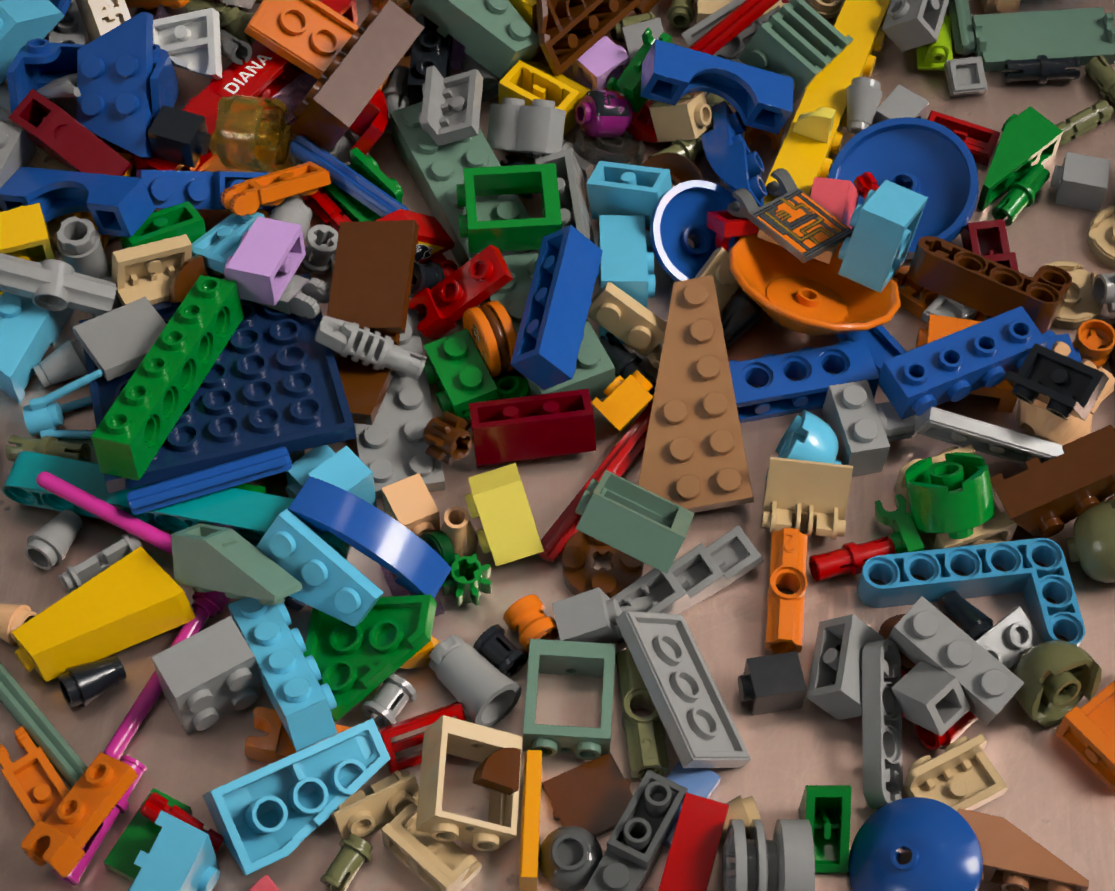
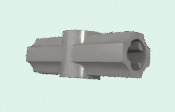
M0 253V291L32 298V302L36 306L49 311H62L71 308L100 316L112 310L117 290L115 282L76 273L70 264L61 260L47 259L37 263Z

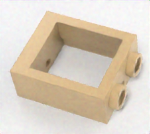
M445 715L424 731L416 830L429 833L432 838L438 841L450 842L458 840L472 844V847L476 850L486 852L499 849L517 836L519 789L511 795L490 789L488 822L442 811L446 753L482 763L490 754L502 748L521 749L522 753V736Z

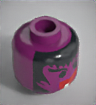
M591 90L577 104L575 119L583 133L590 138L620 137L632 122V107L625 96L617 90Z

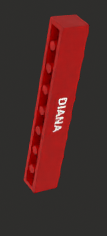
M319 0L354 24L358 22L356 0ZM256 40L251 45L252 56L247 63L243 60V65L231 63L222 72V79H212L210 84L197 96L192 97L186 107L182 109L183 111L205 116L207 131L211 135L209 150L206 155H201L195 168L153 157V155L152 159H145L134 154L137 170L203 171L296 82L305 71Z

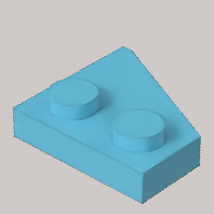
M233 212L192 243V257L196 255L203 256L205 267L224 274L226 261L230 256L234 255L240 246L245 231L250 230L258 216L265 218L264 214L256 212L251 215L239 216Z

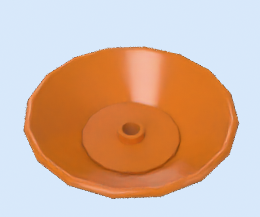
M758 234L742 236L729 250L730 272L743 291L775 321L797 333L815 336L867 331L890 322L901 306L898 285L893 278L880 293L838 274L843 262L842 259L838 258L843 242L839 243L829 264L814 258L803 263L784 247L758 238Z

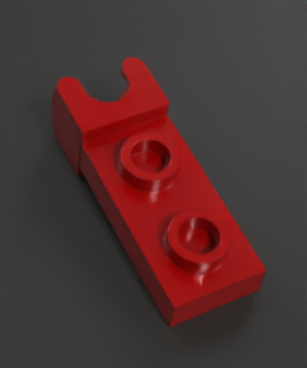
M490 244L431 290L425 288L409 300L408 308L411 310L416 309L418 313L425 317L418 323L417 330L427 338L440 339L456 327L455 322L463 317L466 309L478 306L512 281L513 277L500 250Z

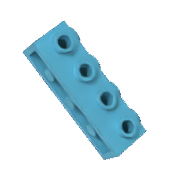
M245 597L228 604L233 621L255 655L261 683L296 752L338 734L331 713L332 709L337 708L334 695L328 683L320 686L318 680L322 679L314 657L312 655L304 657L303 652L307 651L305 643L297 627L289 629L288 626L292 624L284 602L276 605H263L259 603V599Z

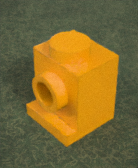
M636 370L625 380L619 375L603 391L607 396L603 402L596 397L591 403L621 432L653 400V396L649 391L654 386Z

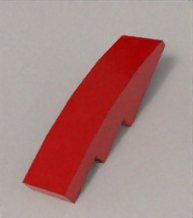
M690 793L685 794L658 891H707L729 809L728 804Z

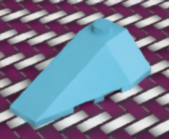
M372 718L213 789L202 796L218 833L224 838L223 842L244 875H248L292 853L310 833L330 817L339 805L353 795L391 758Z

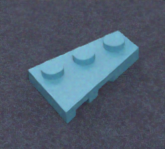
M285 509L276 517L256 546L257 549L302 583V590L289 595L290 597L353 627H356L364 620L384 593L288 509Z

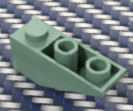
M198 523L171 534L174 581L177 584L192 586L195 592L218 591L224 592L226 597L232 599L250 597L259 599V603L263 605H276L283 603L285 597L302 590L301 582L231 528Z

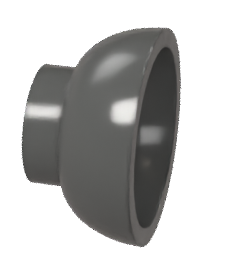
M563 826L552 831L544 839L539 850V867L544 878L554 887L564 891H577L587 886L603 857V852L599 841L588 830L578 826Z

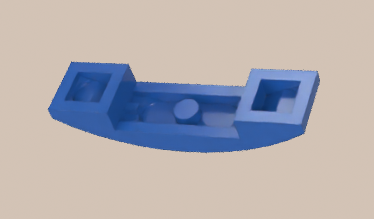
M309 476L288 508L299 520L321 535L326 530L397 575L394 582L414 595H432L435 598L452 569L434 549L400 522L365 500L323 480Z

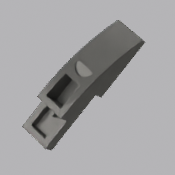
M647 770L607 841L606 852L584 891H642L674 825L688 788Z

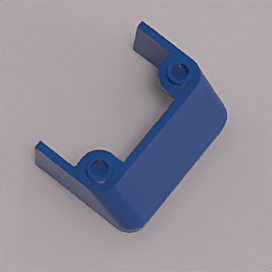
M41 38L29 40L26 43L27 45L19 50L6 72L11 114L32 89L36 91L52 80L77 73V50L87 44L49 43L48 40ZM153 44V73L150 77L153 121L163 105L173 108L179 95L178 78L169 54L157 44Z

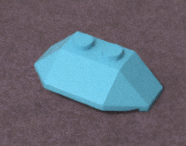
M0 0V84L7 78L6 72L19 50L27 45L26 43L29 40L44 39L65 16L50 0Z

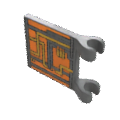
M783 168L771 173V177L775 178L777 182L772 181L766 186L767 192L778 198L758 207L752 194L747 189L741 188L732 194L738 201L730 203L727 208L731 215L750 220L803 263L838 245L846 237H851L853 233L852 229L797 188L789 172Z

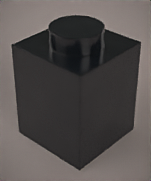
M165 105L161 107L147 132L153 157L195 168L201 155L207 154L211 144V135L207 131L205 116Z
M797 651L746 659L744 673L738 676V688L741 700L749 702L752 716L802 708L807 688Z

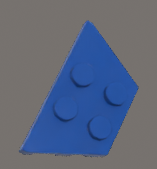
M141 12L77 50V87L81 93V96L77 97V121L92 133L145 159H152V151L147 133L152 125L150 77L153 73L152 14Z

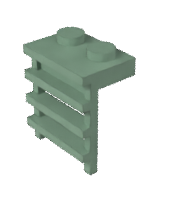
M790 0L777 13H774L766 23L759 27L738 59L746 65L792 77L794 104L814 78L846 49L854 39L849 35L845 37L804 0Z

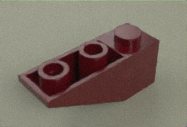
M34 89L27 94L8 117L15 127L24 130L34 145L74 172L124 176L132 166L126 159L66 111Z

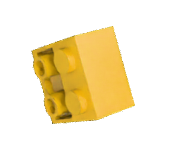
M519 60L498 83L499 104H502L503 97L523 99L526 106H532L533 99L555 101L556 109L566 111L563 138L577 124L575 119L577 104L581 102L582 97L588 91H591L588 87L563 74L554 76L551 68L540 62Z

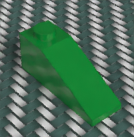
M1031 106L1019 115H1011L1002 126L1001 131L1003 133L977 204V208L981 211H984L1006 194L1010 184L1019 182L1035 164L1043 165L1056 155L1063 131Z

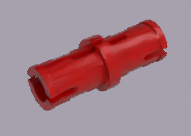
M888 536L857 545L854 542L843 544L842 549L810 556L809 568L817 582L846 573L853 576L862 572V568L869 558L878 555L896 554L892 540L888 539Z

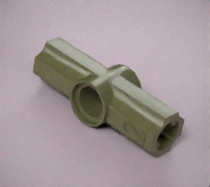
M627 647L623 651L616 652L615 656L623 711L622 726L626 734L631 778H638L642 781L647 770L661 776L667 775L669 773V764L663 723ZM644 708L652 714L647 717H639L632 711Z

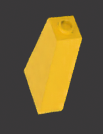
M140 546L12 631L11 633L20 647L14 651V654L28 673L35 669L44 681L48 682L65 674L66 668L98 661L184 625L196 617L184 590Z

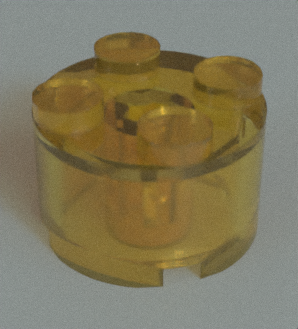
M247 95L222 97L217 107L218 117L215 133L211 136L210 140L211 153L218 155L222 164L229 169L267 173L276 172L275 166L277 164L283 165L287 160L292 141V132L289 130L292 125L286 124L284 113L289 114L286 104L276 98Z

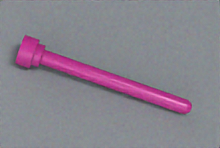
M43 471L37 475L36 482L41 488L172 555L171 535L49 472Z
M194 592L192 595L194 602L191 606L194 609L193 612L196 618L183 625L171 646L200 632L208 618L212 619L215 614L222 613L230 598L226 597L224 592ZM156 670L106 746L104 754L117 760L120 759L161 694L162 688Z

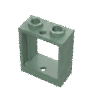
M608 470L604 472L600 481L592 478L575 510V513L582 516L576 527L577 530L666 574L685 540L695 514Z
M530 639L523 723V751L542 750V757H552L557 753L575 754L576 757L584 760L598 759L600 756L610 753L616 644ZM539 673L603 677L600 728L535 724Z

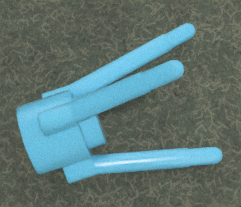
M98 369L43 397L31 399L30 405H26L23 408L24 421L30 435L33 437L40 435L41 438L43 436H54L56 439H91L94 431L57 430L58 426L64 425L63 413L92 405L91 396L61 405L58 402H51L102 377L103 371Z

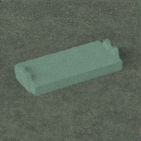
M1103 7L972 15L971 20L976 43L974 55L975 57H982L984 72L1007 71L1008 69L1004 68L1006 59L1029 60L1036 59L1038 55H1046L1048 59L1078 56L1080 66H1086L1093 57L1096 56L1098 58L1099 55H1103L1109 64H1114L1115 62L1113 13H1104Z

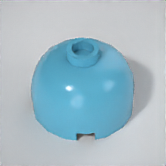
M806 410L802 411V417L797 415L775 450L779 453L778 458L841 464V461L836 458L839 449L836 434L828 423Z

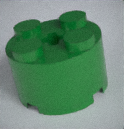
M965 452L946 453V461L932 463V457H928L911 465L905 472L906 488L911 516L919 534L948 533V536L952 539H964L974 533V527L996 516L988 464L985 465V460L980 455Z

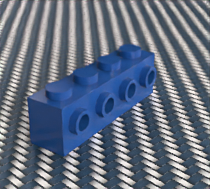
M572 225L544 236L542 239L510 363L513 368L543 390L573 379L603 250Z
M1020 306L883 361L878 384L901 420L915 414L920 416L931 406L936 407L950 400L956 402L962 400L974 390L984 386L991 388L998 385L1005 379L1004 376L1008 370L1014 373L1019 372L1035 343L1046 347L1047 341L1024 308Z

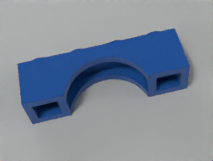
M657 39L653 42L642 62L641 97L675 106L680 98L688 93L696 91L713 93L728 101L737 110L744 125L779 134L793 113L792 77Z
M20 167L0 188V205L3 211L15 209L19 206L40 203L46 223L68 213L89 212L99 233L104 235L132 237L155 210L143 179L138 177Z

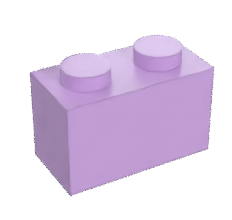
M258 216L250 230L245 231L240 246L234 255L227 259L224 268L225 278L237 282L240 299L272 306L277 304L306 255L302 226Z

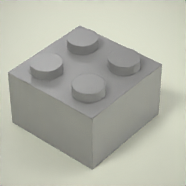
M231 616L151 657L163 694L187 735L196 730L203 731L212 727L220 717L235 709L242 710L251 706L259 696L264 694L255 655Z

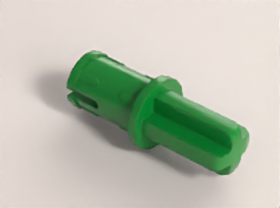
M1037 163L1026 172L1019 182L1011 183L1008 187L1007 195L992 210L994 219H1005L1006 226H1010L1025 207H1029L1034 203L1035 194L1050 178V172L1042 164Z

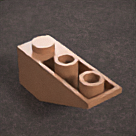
M958 809L957 812L966 819L974 830L981 846L983 873L980 884L984 882L998 885L1004 891H1087L1089 880L1004 817Z

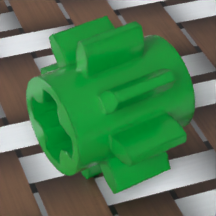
M475 553L472 556L462 557L456 554L455 561L451 565L452 569L442 584L443 595L452 594L456 599V606H460L462 603H473L477 606L479 605V598L482 592L486 594H491L492 582L488 579L491 576L490 564L481 566Z

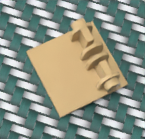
M770 457L761 527L769 528L770 533L782 530L783 528H794L806 532L808 537H811L812 532L819 536L831 537L832 540H836V536L844 537L846 530L845 515L853 466Z

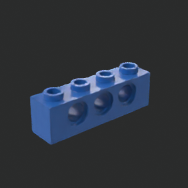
M866 339L854 342L846 340L835 345L820 348L806 347L797 352L780 355L766 354L757 359L740 362L736 360L729 361L740 423L802 413L803 410L813 411L822 409L828 388L831 385L868 380L873 398H875L879 381V374ZM750 385H757L759 386V388L752 387Z

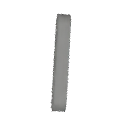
M891 639L867 642L862 650L863 791L866 802L874 810L880 809L903 797L902 710L891 689L901 679V658L898 647Z

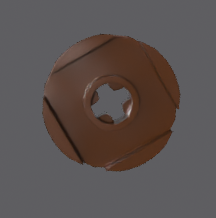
M578 531L568 540L564 547L561 566L564 582L574 595L599 587L609 598H612L642 577L644 562ZM595 559H609L612 569L607 570L604 567L599 570L594 569Z

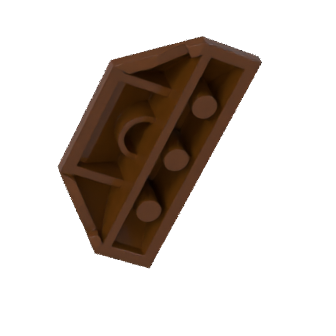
M536 0L535 30L553 75L559 76L637 7L641 3L640 0Z

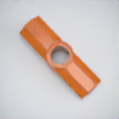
M783 528L771 534L769 579L765 599L767 606L765 649L773 652V654L794 651L801 653L804 599L808 584L806 577L808 535L794 528ZM778 589H790L794 592V594L787 595L780 592Z

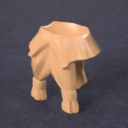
M1055 341L1052 346V351L1066 357L1071 352L1070 346L1062 341ZM1082 359L1080 362L1097 369L1096 365L1088 359ZM1102 367L1097 369L1104 372L1109 380L1085 421L1070 415L1068 420H1065L1046 409L1047 404L1039 400H1035L1034 404H1029L1018 398L1016 414L1018 428L1025 430L1033 437L1060 445H1065L1092 433L1093 414L1098 409L1100 403L1114 391L1115 378L1112 376L1113 374Z

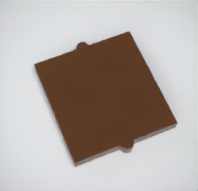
M611 752L542 782V788L554 809L553 819L560 821L562 827H582L591 832L595 837L615 829L633 797L630 790L631 781L627 778L624 779Z

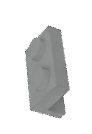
M435 66L426 68L425 83L422 85L423 104L422 111L419 113V122L422 130L428 133L438 146L478 135L483 77L477 69L443 78Z

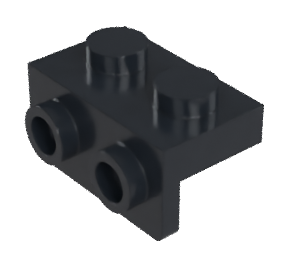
M1036 343L1033 345L1019 372L1016 374L1008 370L1004 376L1014 388L1012 394L1029 404H1034L1035 400H1039L1047 404L1046 409L1060 418L1068 420L1070 415L1083 421L1086 420L1109 380L1104 372Z

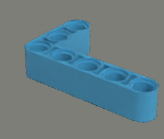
M1048 538L874 556L865 562L857 586V595L860 601L871 608L913 605L921 596L930 603L938 602L944 594L953 590L957 591L964 599L1023 592L1031 624L1043 642L1059 640L1055 637L1056 634L1064 636L1069 643L1080 646L1085 635V625L1064 553L1055 541ZM1034 561L1041 562L1047 567L1039 566ZM994 566H1000L1007 572L997 570ZM953 570L964 572L967 576L957 575ZM912 575H920L926 580L915 579ZM871 579H879L886 585L875 584ZM1044 598H1051L1058 604H1052Z

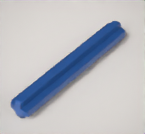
M298 135L295 140L291 141L290 152L292 155L304 163L311 161L329 171L332 183L381 217L399 209L409 211L405 205L307 137Z
M282 446L131 490L127 493L128 505L131 512L138 515L288 471L292 468V461L287 448Z

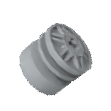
M730 819L722 852L724 890L815 891V855L810 821L808 819H777L773 840H766L762 821L760 819H752L749 840H746L743 820Z

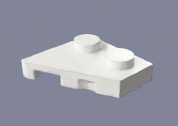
M208 8L153 20V44L159 45L161 49L168 52L173 66L216 80L222 79L218 11L214 8Z

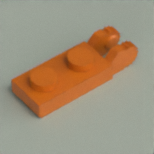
M311 161L245 180L242 183L232 185L231 188H224L220 196L221 205L226 209H230L236 215H251L257 212L261 204L264 206H274L283 203L284 198L296 194L306 196L318 192L319 187L331 184L329 171Z
M23 726L13 732L15 740L20 748L25 750L26 755L12 763L9 753L0 744V766L2 767L1 772L35 825L39 820L45 822L69 790L41 747L37 748Z

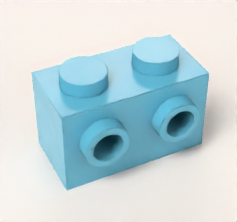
M599 161L586 183L592 219L599 220V215H645V227L650 228L652 213L657 202L668 190L672 189L670 169Z

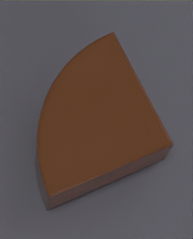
M193 256L182 264V267L178 270L173 282L170 284L169 299L171 303L182 302L199 276H207L203 256Z
M502 748L490 754L476 768L472 783L507 795L517 792L519 789L521 749Z

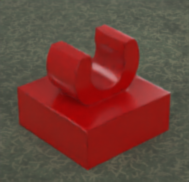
M728 210L707 212L706 227L717 233L715 238L717 248L723 247L728 252V243L732 237H735V245L742 236L758 234V227L747 218L735 217Z

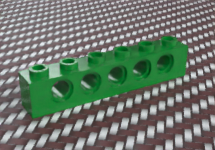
M203 275L199 276L91 436L101 473L137 481L141 479L244 318L236 281Z

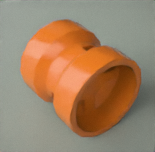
M1091 319L1079 326L1072 345L1073 348H1078L1081 361L1082 359H1088L1096 365L1097 369L1106 366L1110 352L1115 345V330L1110 324L1102 320Z
M530 594L517 600L503 615V620L511 631L518 632L519 643L528 653L530 639L556 640L559 636L555 619L544 614L545 605L536 594Z

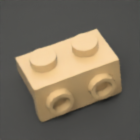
M187 234L112 252L111 282L116 283V294L122 306L146 297L152 305L170 301V284L173 282L182 264L192 257V243Z
M980 734L970 740L967 736L958 738L946 747L945 753L933 759L930 755H926L916 760L908 768L909 772L904 782L903 790L908 798H929L940 801L956 811L959 808L973 811L1005 794L1008 786L983 750L987 740L983 734Z

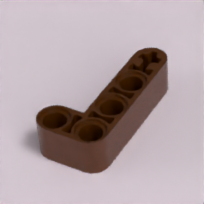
M925 236L919 239L908 271V277L917 285L992 318L1022 306L1041 334H1045L1059 315L1072 283L1071 275L1060 267L1052 265L1042 266L1032 278L934 236Z

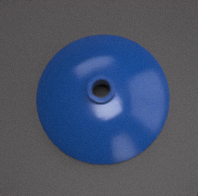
M703 180L680 183L668 190L659 199L653 210L650 222L652 248L661 267L676 282L695 278L712 253L718 249L715 244L717 233L706 227L707 212L728 210L727 208L730 203L738 201L732 196L731 192L718 184ZM735 237L729 240L728 252L734 246ZM688 238L693 241L694 248L690 246Z
M923 797L899 799L878 809L859 829L850 850L849 879L853 891H978L983 873L982 850L970 824L952 807L940 801ZM905 851H911V861L904 865L900 864L901 854Z

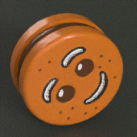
M493 300L482 306L466 309L463 314V329H467L491 377L493 378L501 373L516 370L510 363L517 334L504 306L500 302Z

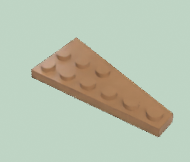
M713 275L678 281L673 284L638 486L693 513L754 502Z

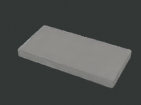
M636 611L622 612L615 620L682 767L741 768L751 760L748 751L683 615Z

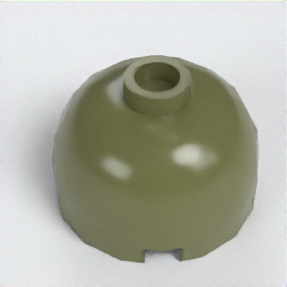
M1115 499L1100 502L1099 505L1089 508L1080 514L1074 522V537L1066 538L1071 563L1080 561V565L1087 576L1103 583H1115Z
M1062 640L1043 642L1028 648L1022 653L1014 674L1024 684L1014 695L1032 720H1036L1044 727L1059 725L1064 715L1072 710L1083 696L1090 701L1095 695L1101 682L1102 669L1085 650L1076 644Z

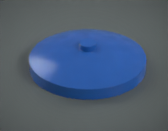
M904 117L888 119L860 131L839 151L828 175V178L849 180L855 186L854 180L857 176L862 175L864 172H870L877 180L878 186H881L885 180H888L928 197L906 259L913 258L919 239L922 237L934 236L948 242L953 241L970 221L979 195L977 167L966 144L959 136L945 126L921 118ZM860 195L858 204L863 205L865 199Z

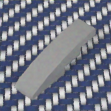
M738 525L706 548L702 543L673 562L667 574L654 568L610 599L615 598L621 612L636 611L680 614L730 585L763 563L764 560ZM621 631V639L617 640L619 644L625 641Z

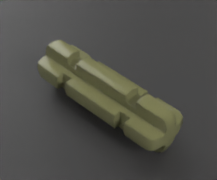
M1100 100L1091 105L1092 108L1088 107L1065 119L1066 122L1062 121L1056 124L1063 131L1059 146L1072 141L1071 138L1075 139L1098 126L1097 124L1100 125L1110 120L1114 112L1113 107L1106 100Z

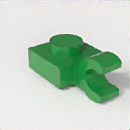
M901 494L895 495L897 509L892 512L886 511L880 500L875 501L876 519L881 524L890 526L893 529V533L889 534V538L894 544L896 554L924 551L925 547L910 512L907 513L905 498Z

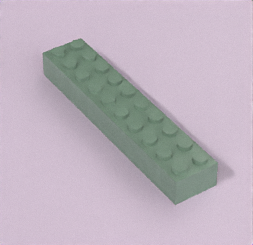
M423 101L390 112L392 141L432 216L438 220L453 240L454 248L450 250L459 267H461L478 253H469L468 238H460L459 215H466L465 207L458 208L456 184H464L463 168L495 167L501 165L480 128L477 136L438 146L432 137L421 128L419 113L422 111ZM517 194L475 196L477 221L530 218ZM540 249L501 252L513 280L480 303V306L493 300L500 302L508 312L517 336ZM588 319L586 320L584 337L580 345L573 379L543 390L518 370H515L518 376L527 380L530 387L529 396L589 388L591 402L596 397L598 399L607 397L603 391L615 378V367Z

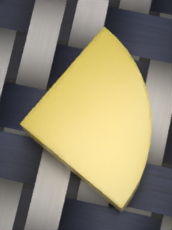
M819 107L817 111L802 113L798 117L792 132L827 143L832 133L836 110Z

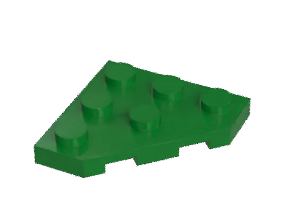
M432 595L380 597L364 620L356 627L315 608L312 609L305 643L307 651L303 655L304 657L309 655L314 657L322 679L318 680L320 686L328 683L337 703V708L331 710L334 722L341 719L431 641L437 602Z

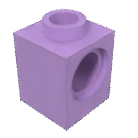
M604 36L573 63V80L591 90L607 89L609 80L614 77L617 81L627 68L630 56L622 46L616 45L607 36Z

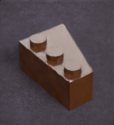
M1108 425L1063 445L1062 450L1064 454L1040 463L1038 457L1026 461L1027 470L1007 479H1004L1001 473L990 477L991 483L1009 518L1036 538H1049L1060 533L1066 523L1075 519L1089 508L1099 505L1100 502L1114 496L1115 428Z

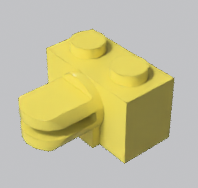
M516 463L468 478L472 492L464 495L472 519L480 517L483 528L476 530L483 554L492 553L496 567L544 552Z

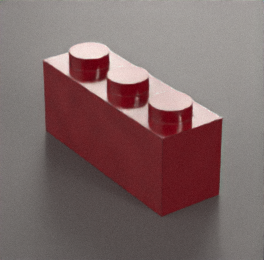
M589 388L469 403L476 466L596 451L594 412Z

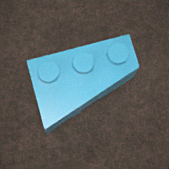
M599 215L598 247L603 250L598 274L599 291L607 282H611L647 308L648 298H655L654 252H652L650 231H645V215ZM599 325V338L603 335L608 341L609 339L605 335L609 331ZM617 338L621 344H626L619 338Z
M8 292L0 295V390L19 404L25 396V387L32 375L36 374L33 367L40 364L49 346H54L74 309L67 308L62 311H49L36 306L32 302V298Z
M161 810L155 824L161 826L162 829L149 854L140 850L134 864L141 867L128 891H212L219 879L220 870L218 869L220 867L209 834Z

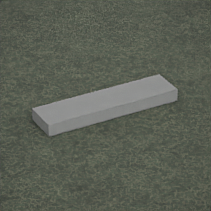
M932 406L916 419L914 432H917V434L961 447L972 444L978 452L1025 465L1026 461L1038 457L1040 463L1064 454L1062 450L1063 445Z

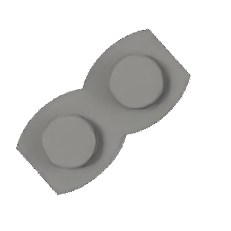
M503 97L502 104H491L487 142L492 150L542 155L562 151L566 111L556 109L555 101L533 99L532 106H526L523 99Z

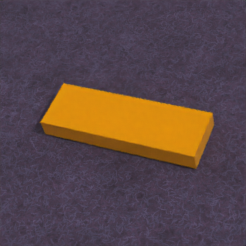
M527 750V753L524 754L519 890L537 891L542 750Z

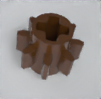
M445 411L443 418L435 417L431 419L423 432L424 442L430 445L425 453L448 465L452 464L453 458L456 460L463 459L468 455L473 445V436L467 431L471 423L448 411Z

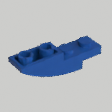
M726 101L720 102L712 106L714 129L701 135L707 160L729 192L733 194L734 191L745 188L752 194L758 207L764 205L763 197L767 196L765 184L761 179V173L765 171L763 162L756 151L751 153L743 138L746 125L743 124L737 111L733 112Z
M137 170V177L143 179L155 209H165L189 201L196 210H230L221 205L220 196L224 188H231L232 185L242 183L245 180L269 174L267 172ZM261 204L258 210L272 211L276 205L264 206Z

